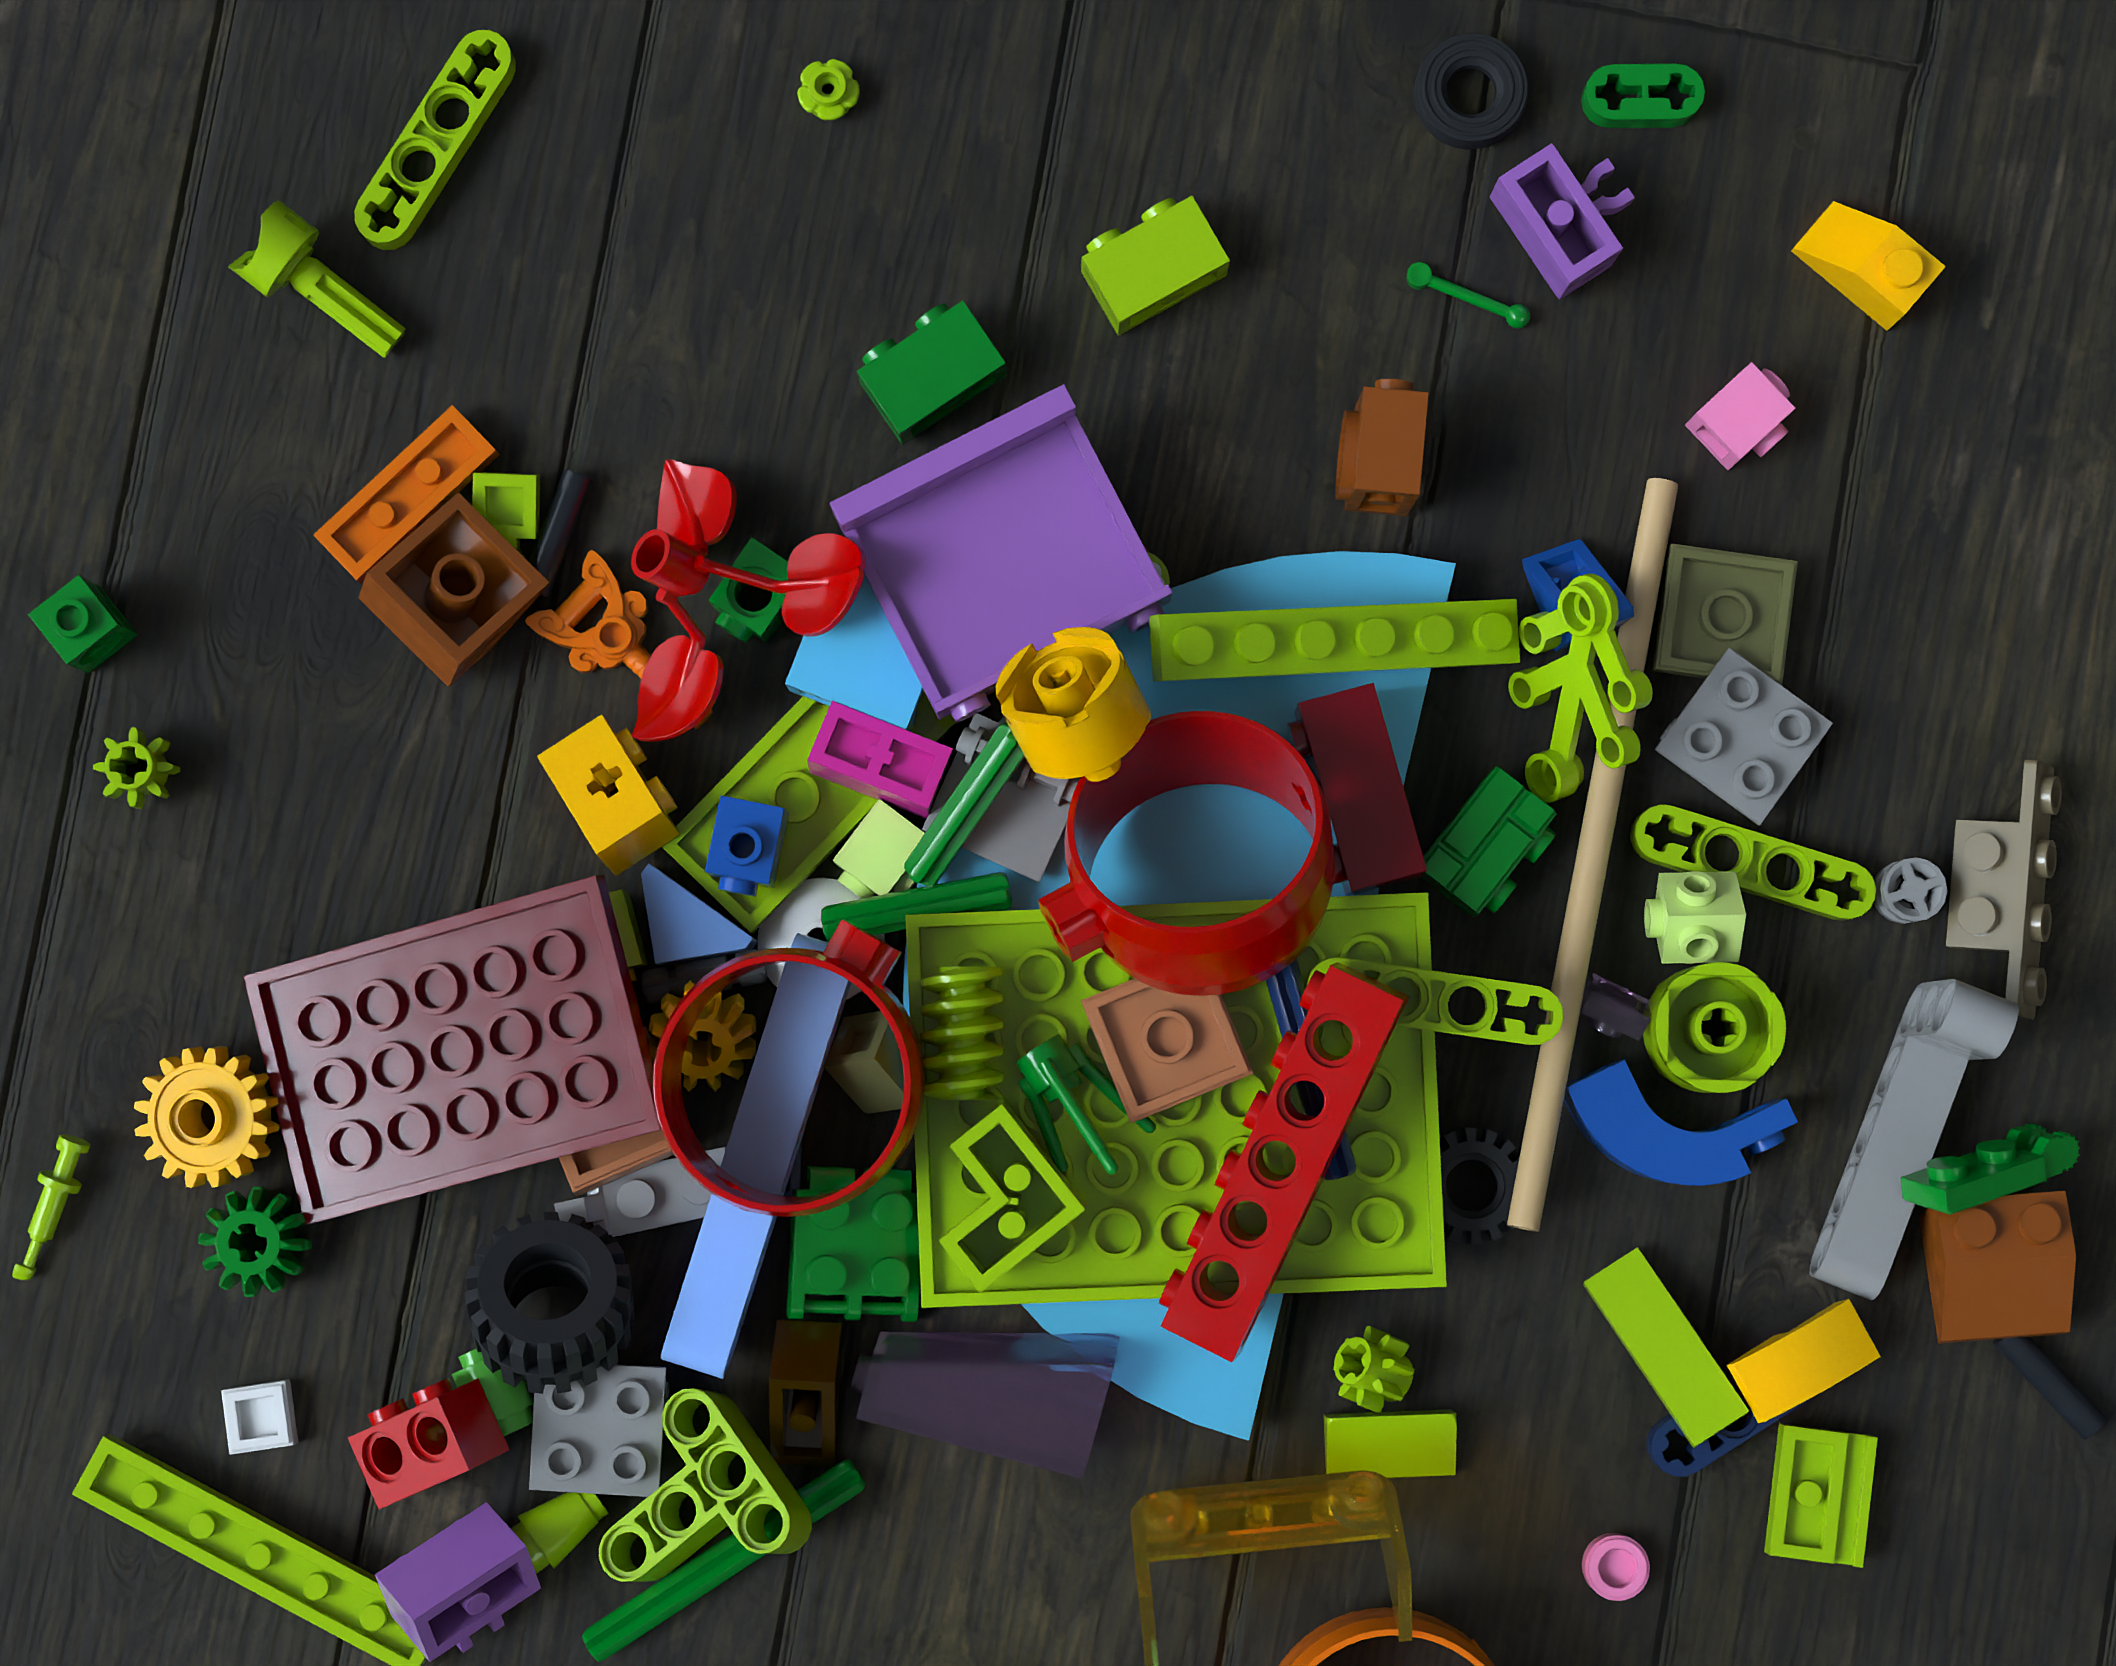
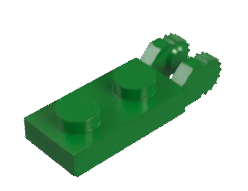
M2032 1123L2030 1125L2024 1124V1127L2017 1126L2010 1129L2005 1140L1996 1139L1981 1142L1976 1145L1975 1152L1960 1157L1945 1156L1931 1159L1927 1162V1168L1902 1176V1198L1907 1202L1951 1215L2045 1182L2047 1178L2061 1174L2063 1170L2068 1171V1168H2073V1164L2077 1163V1157L2080 1156L2078 1154L2080 1149L2078 1147L2079 1141L2075 1140V1136L2069 1133L2059 1131L2050 1134L2046 1132V1128Z

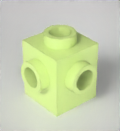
M1691 871L1659 873L1656 899H1646L1644 924L1647 938L1657 939L1661 963L1739 962L1746 912L1736 872Z

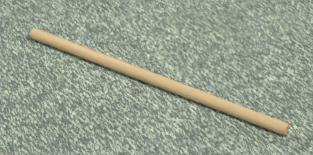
M1650 478L1646 483L1625 595L1633 606L1634 617L1619 627L1617 637L1629 669H1637L1643 673L1678 491V484L1676 482L1662 478ZM1607 690L1606 697L1618 726L1625 725L1633 730L1636 710L1629 713L1618 711L1612 705ZM1597 749L1551 992L1558 997L1563 1007V1023L1555 1037L1540 1046L1507 1226L1539 1232L1626 769V765L1616 769L1604 765L1598 756ZM1549 1011L1546 1014L1545 1024H1548L1550 1019Z

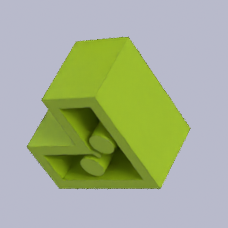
M1003 1102L950 1145L953 1152L990 1198L943 1234L938 1241L977 1291L981 1293L1086 1209L1087 1204L1006 1102Z

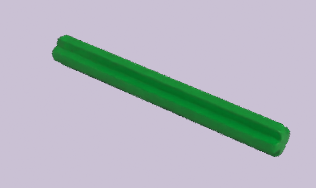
M848 1459L835 1465V1467H832L796 1492L807 1506L813 1524L862 1492L865 1487V1481L858 1468ZM775 1507L767 1513L764 1521V1530L771 1541L776 1540L783 1527L782 1516ZM734 1533L730 1534L588 1627L582 1635L586 1648L598 1662L606 1660L766 1554H757L747 1550L738 1541Z

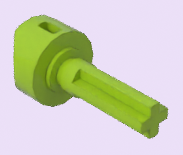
M280 200L274 202L261 215V230L257 249L245 252L230 264L228 268L267 298L272 296L279 288H284L291 283L293 288L385 358L403 337L406 328L318 259L310 257L314 250L312 246L317 240L319 231Z

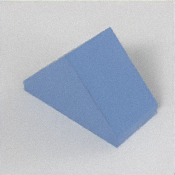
M648 863L641 873L655 964L666 966L722 955H732L752 950L757 944L758 940L653 865Z

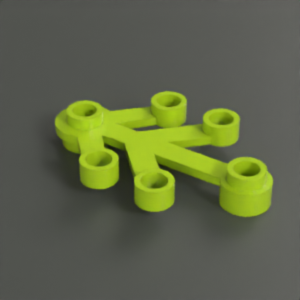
M1592 573L1574 578L1568 587L1562 590L1558 598V609L1552 612L1544 611L1525 617L1519 626L1521 643L1532 654H1539L1554 649L1561 643L1562 634L1567 632L1572 634L1569 654L1540 668L1531 667L1515 672L1511 675L1508 684L1513 702L1522 709H1528L1547 702L1551 691L1562 687L1550 749L1533 754L1528 759L1525 767V777L1530 791L1545 803H1551L1571 796L1583 781V764L1575 754L1584 708L1597 739L1596 749L1598 756L1604 765L1616 769L1635 762L1640 755V742L1636 733L1628 726H1618L1594 666L1596 652L1609 680V699L1618 711L1629 713L1646 707L1652 700L1653 692L1650 680L1642 671L1629 669L1614 631L1619 614L1617 596L1607 581Z

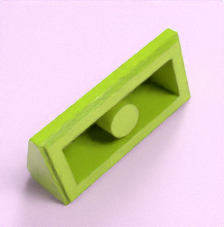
M1452 1409L1323 1414L1327 1480L1456 1475L1457 1419L1456 1412Z

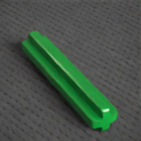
M1007 722L997 727L905 861L904 869L910 875L909 878L915 883H921L925 886H933L938 883L1025 758Z
M996 872L933 886L827 905L821 909V922L828 942L842 919L872 935L905 930L906 915L1007 910L1012 906V895L1006 874Z

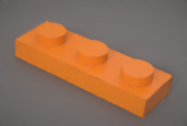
M451 405L313 535L353 578L362 584L366 573L453 496L466 487L473 480V473L482 472L500 454Z

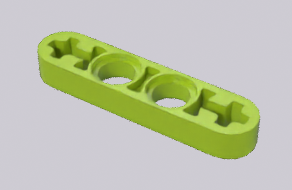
M476 30L467 34L459 42L358 200L354 210L355 223L359 232L372 246L382 250H395L404 246L413 237L511 83L516 71V61L507 41L498 33L490 30ZM492 49H495L494 56L500 65L495 71L490 68H484L474 82L478 91L483 93L481 98L477 99L468 88L455 83L458 77H462L465 83L469 85L477 73V67L472 60L473 55L477 52L486 56ZM455 98L465 101L469 106V116L461 127L447 130L436 123L435 114L442 102ZM415 151L429 152L436 160L433 174L422 182L409 181L402 174V165L405 158ZM392 181H395L406 194L416 197V200L413 204H409L401 196L393 211L400 221L395 229L384 226L377 233L378 225L371 218L372 213L376 209L387 212L391 208L397 196L388 186Z
M1657 805L1648 808L1636 817L1631 826V843L1633 849L1641 858L1650 863L1679 872H1725L1718 871L1709 865L1705 857V847L1712 837L1717 835L1727 836L1736 843L1739 850V859L1735 867L1726 872H1736L1740 891L1832 920L1844 921L1862 916L1871 908L1875 900L1876 886L1874 879L1866 868L1857 863L1675 806ZM1664 817L1670 820L1668 830L1673 834L1683 837L1692 835V825L1700 827L1701 832L1692 844L1691 863L1682 860V856L1688 849L1686 846L1668 843L1660 851L1653 849L1654 838L1645 834L1646 825L1653 826ZM1777 854H1784L1793 858L1800 870L1797 884L1788 891L1773 887L1767 879V864ZM1814 863L1823 867L1816 877L1817 879L1827 882L1842 881L1845 875L1852 877L1850 887L1859 891L1858 900L1846 902L1843 908L1836 906L1838 896L1833 892L1820 888L1812 891L1813 901L1806 899L1804 895L1814 881Z
M1341 957L1327 958L1317 963L1309 972L1306 980L1307 986L1315 970L1326 974L1329 966L1336 962L1342 963L1364 974L1365 970L1377 972L1378 976L1375 980L1385 985L1396 977L1411 979L1420 991V1000L1413 1012L1400 1016L1396 1026L1526 1045H1540L1552 1040L1560 1031L1563 1023V1007L1558 997L1550 990L1535 985ZM1466 986L1478 990L1485 1000L1483 1016L1478 1022L1471 1025L1457 1023L1451 1018L1448 1011V1001L1451 994L1455 990ZM1497 989L1506 990L1508 995L1503 1005L1516 1007L1527 1006L1530 996L1538 997L1539 1008L1549 1011L1550 1019L1548 1024H1537L1534 1034L1529 1035L1525 1033V1022L1501 1018L1503 1031H1492L1490 1027L1498 1011L1495 991Z

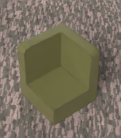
M881 1011L843 1017L824 1068L863 1112L870 1114L901 1109L904 1095L903 1063L899 1046L888 1021Z

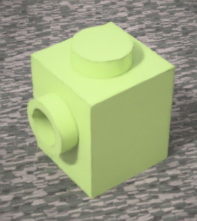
M878 799L833 859L834 863L844 870L837 881L861 899L873 897L874 894L884 895L912 889L916 883L909 878L910 875L904 869V863L924 835V832L882 800Z

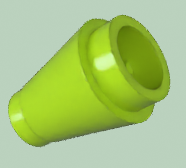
M566 1492L518 1515L517 1517L520 1522L513 1526L511 1530L526 1545L535 1572L539 1573L550 1564L555 1569L599 1523L598 1521L609 1513L595 1494Z

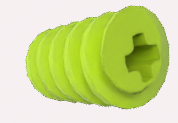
M937 967L939 968V973L920 980V987L922 989L939 995V1000L920 1007L921 1015L939 1021L938 1027L920 1033V1040L922 1042L939 1047V1053L922 1059L925 1069L939 1074L938 1080L923 1085V1094L940 1100L1003 1099L985 1092L986 1087L1002 1082L1004 1079V1072L985 1065V1061L1004 1053L1003 1045L985 1039L986 1034L999 1030L1004 1026V1019L985 1013V1008L1003 1002L1002 992L985 986V981L1003 975V967Z

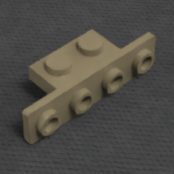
M2025 760L2019 822L1956 820L1946 947L1953 949L2009 952L2005 999L2019 1005L2018 1018L2032 1020L2035 1018L2036 1006H2041L2045 1000L2047 989L2045 969L2039 967L2041 942L2048 941L2051 932V908L2049 904H2044L2046 878L2053 877L2057 861L2055 842L2049 840L2051 815H2056L2059 812L2062 797L2061 782L2059 777L2054 776V768L2040 760Z

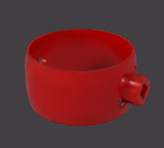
M1216 711L1178 712L1152 719L1146 725L1145 731L1136 745L1121 758V766L1114 775L1098 782L1089 781L1085 776L1079 779L1068 811L1064 840L1065 859L1070 883L1038 899V903L1053 938L1065 957L1068 955L1072 962L1101 948L1116 966L1131 977L1156 989L1182 995H1220L1254 986L1269 979L1293 962L1308 946L1323 920L1331 896L1335 875L1332 828L1327 801L1314 774L1299 752L1282 736L1258 722L1242 716ZM1223 784L1249 789L1265 795L1289 810L1302 823L1313 839L1310 851L1301 869L1282 892L1251 913L1224 923L1209 926L1177 927L1142 919L1110 901L1090 879L1098 850L1107 835L1124 816L1157 795L1191 785Z
M842 919L824 952L803 948H773L751 952L718 966L698 981L681 999L671 1014L658 1044L653 1073L654 1103L663 1135L671 1151L682 1167L703 1188L719 1199L748 1212L769 1216H804L832 1209L854 1199L876 1184L896 1164L908 1147L917 1128L925 1097L923 1085H925L926 1081L925 1068L922 1061L924 1057L916 1029L898 998L884 985L900 957L901 951ZM781 962L812 964L828 969L855 984L877 1005L888 1021L899 1046L903 1063L904 1095L901 1113L895 1131L880 1157L869 1170L853 1183L835 1191L814 1196L796 1197L767 1193L742 1183L728 1174L715 1163L696 1138L690 1126L682 1097L681 1071L684 1051L689 1035L704 1008L722 989L737 978L758 968Z

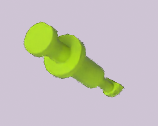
M67 1134L59 1135L56 1149L60 1151L54 1170H42L37 1178L44 1187L27 1230L32 1240L24 1262L15 1264L12 1273L13 1278L29 1280L34 1276L36 1272L34 1266L43 1243L53 1239L69 1193L77 1194L80 1192L82 1184L72 1178L80 1154L88 1153L91 1146L89 1142Z

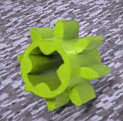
M131 727L129 741L120 743L110 738L104 740L106 747L110 751L106 755L105 762L93 764V769L105 773L110 781L103 791L106 797L115 799L128 790L127 801L129 806L142 809L145 803V795L154 794L165 799L170 796L164 784L167 781L168 774L180 772V767L167 763L163 756L171 744L168 740L159 737L146 746L144 730L136 727ZM139 758L147 761L146 772L136 773L135 778L127 776V765L137 764Z
M1371 1326L1366 1327L1364 1338H1347L1339 1348L1334 1361L1333 1370L1337 1379L1343 1383L1338 1392L1339 1396L1356 1402L1357 1405L1376 1413H1381L1384 1400L1390 1402L1401 1401L1411 1386L1415 1370L1410 1360L1404 1356L1410 1345Z

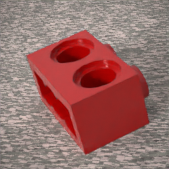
M449 1378L441 1380L412 1394L417 1405L416 1407L408 1409L404 1398L367 1414L372 1427L348 1437L378 1509L469 1471L509 1451V1447L478 1378L453 1389Z

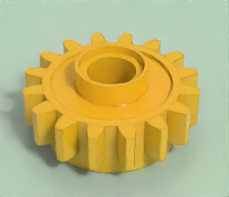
M201 1046L182 1050V1059L178 1056L163 1058L159 1063L165 1076H147L142 1081L144 1086L153 1093L151 1099L137 1101L134 1104V1109L148 1114V1123L134 1129L135 1135L142 1137L151 1136L154 1143L144 1154L145 1158L148 1161L164 1157L167 1162L162 1176L169 1179L180 1176L185 1172V1184L189 1188L205 1185L207 1179L211 1187L214 1188L231 1183V1175L236 1178L250 1175L254 1172L250 1158L259 1159L267 1157L271 1152L264 1143L267 1135L279 1130V1124L271 1120V1108L279 1104L278 1098L268 1097L264 1087L269 1079L266 1073L255 1075L248 1068L251 1058L247 1055L235 1056L228 1060V1048L225 1046L208 1048L206 1053ZM205 1102L211 1106L215 1115V1123L211 1131L204 1125L201 1118V1109Z

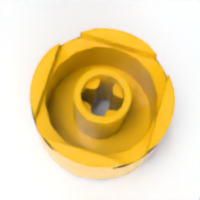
M1090 627L1066 628L1052 633L1056 640L1055 643L1045 646L1038 651L1033 643L1016 653L999 675L996 683V696L1000 702L1001 712L1035 773L1058 779L1085 776L1089 781L1098 782L1108 779L1119 770L1121 758L1136 745L1144 733L1146 725L1150 722L1151 711L1121 650L1116 646L1108 633Z

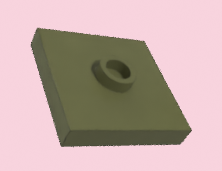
M1679 544L1668 546L1652 671L1706 679L1726 650L1730 648L1782 686L1798 561Z

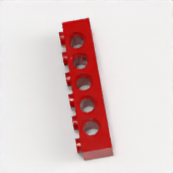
M1339 962L1330 965L1326 974L1315 970L1299 1003L1300 1007L1309 1010L1298 1034L1287 1030L1272 1059L1271 1066L1280 1070L1270 1094L1259 1090L1245 1116L1243 1126L1252 1130L1242 1153L1234 1150L1229 1152L1216 1178L1214 1185L1224 1190L1214 1213L1203 1209L1190 1233L1187 1245L1196 1249L1186 1272L1177 1268L1173 1271L1164 1288L1159 1304L1168 1308V1311L1160 1327L1230 1362H1233L1242 1352L1410 996ZM1337 1020L1344 1023L1350 1029L1353 1044L1347 1055H1331L1321 1046L1319 1032L1325 1021ZM1310 1081L1321 1089L1324 1096V1106L1320 1114L1314 1116L1304 1115L1294 1107L1291 1100V1091L1296 1082ZM1280 1141L1287 1144L1293 1150L1296 1164L1291 1174L1278 1175L1267 1168L1263 1159V1151L1267 1142ZM1252 1201L1263 1208L1267 1216L1265 1232L1250 1234L1240 1228L1235 1217L1236 1207L1239 1202ZM1224 1261L1234 1267L1239 1277L1237 1291L1222 1293L1210 1284L1207 1272L1211 1262Z

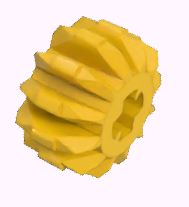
M691 981L684 986V996L695 985ZM721 990L704 1008L689 1035L682 1061L681 1073H684L683 1086L688 1092L696 1086L698 1078H706L708 1085L715 1092L721 1087V1073L739 1080L740 1076L744 1073V1063L742 1060L752 1059L755 1056L756 1041L750 1036L756 1032V1018L753 1014L742 1013L744 1010V998L741 997L740 993L722 1000ZM666 993L661 1000L663 1013H655L651 1015L648 1030L655 1036L649 1041L650 1056L654 1059L662 1032L674 1009L681 1001V998ZM698 1031L709 1032L708 1041L696 1040Z

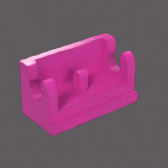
M832 701L807 761L811 774L874 799H880L884 803L927 819L936 800V794L941 781L948 772L953 748Z

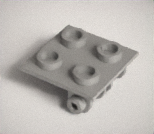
M1728 648L1679 717L1675 718L1660 737L1661 742L1655 750L1754 823L1760 825L1833 723L1739 654Z
M977 713L974 715L969 728H964L955 750L958 752L924 823L923 831L929 828L1000 723ZM1025 757L962 848L1040 883L1066 826L1072 795L1081 777L1058 779L1035 773Z
M616 1364L610 1371H607L600 1366L596 1369L598 1380L587 1386H584L581 1379L570 1382V1392L557 1394L556 1385H545L543 1394L534 1393L529 1490L648 1497L660 1487L662 1413L666 1402L669 1400L670 1384L666 1382L667 1367Z

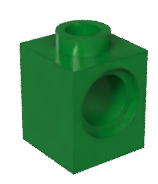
M752 537L732 565V567L774 580H788V561ZM724 577L708 600L713 608L721 613L715 623L745 644H747L752 635L767 644L783 621L782 605L786 593L773 592L770 603L764 609L756 612L747 611L739 605L740 592L747 584Z
M80 575L76 576L28 614L64 662L87 674L138 635L103 589Z

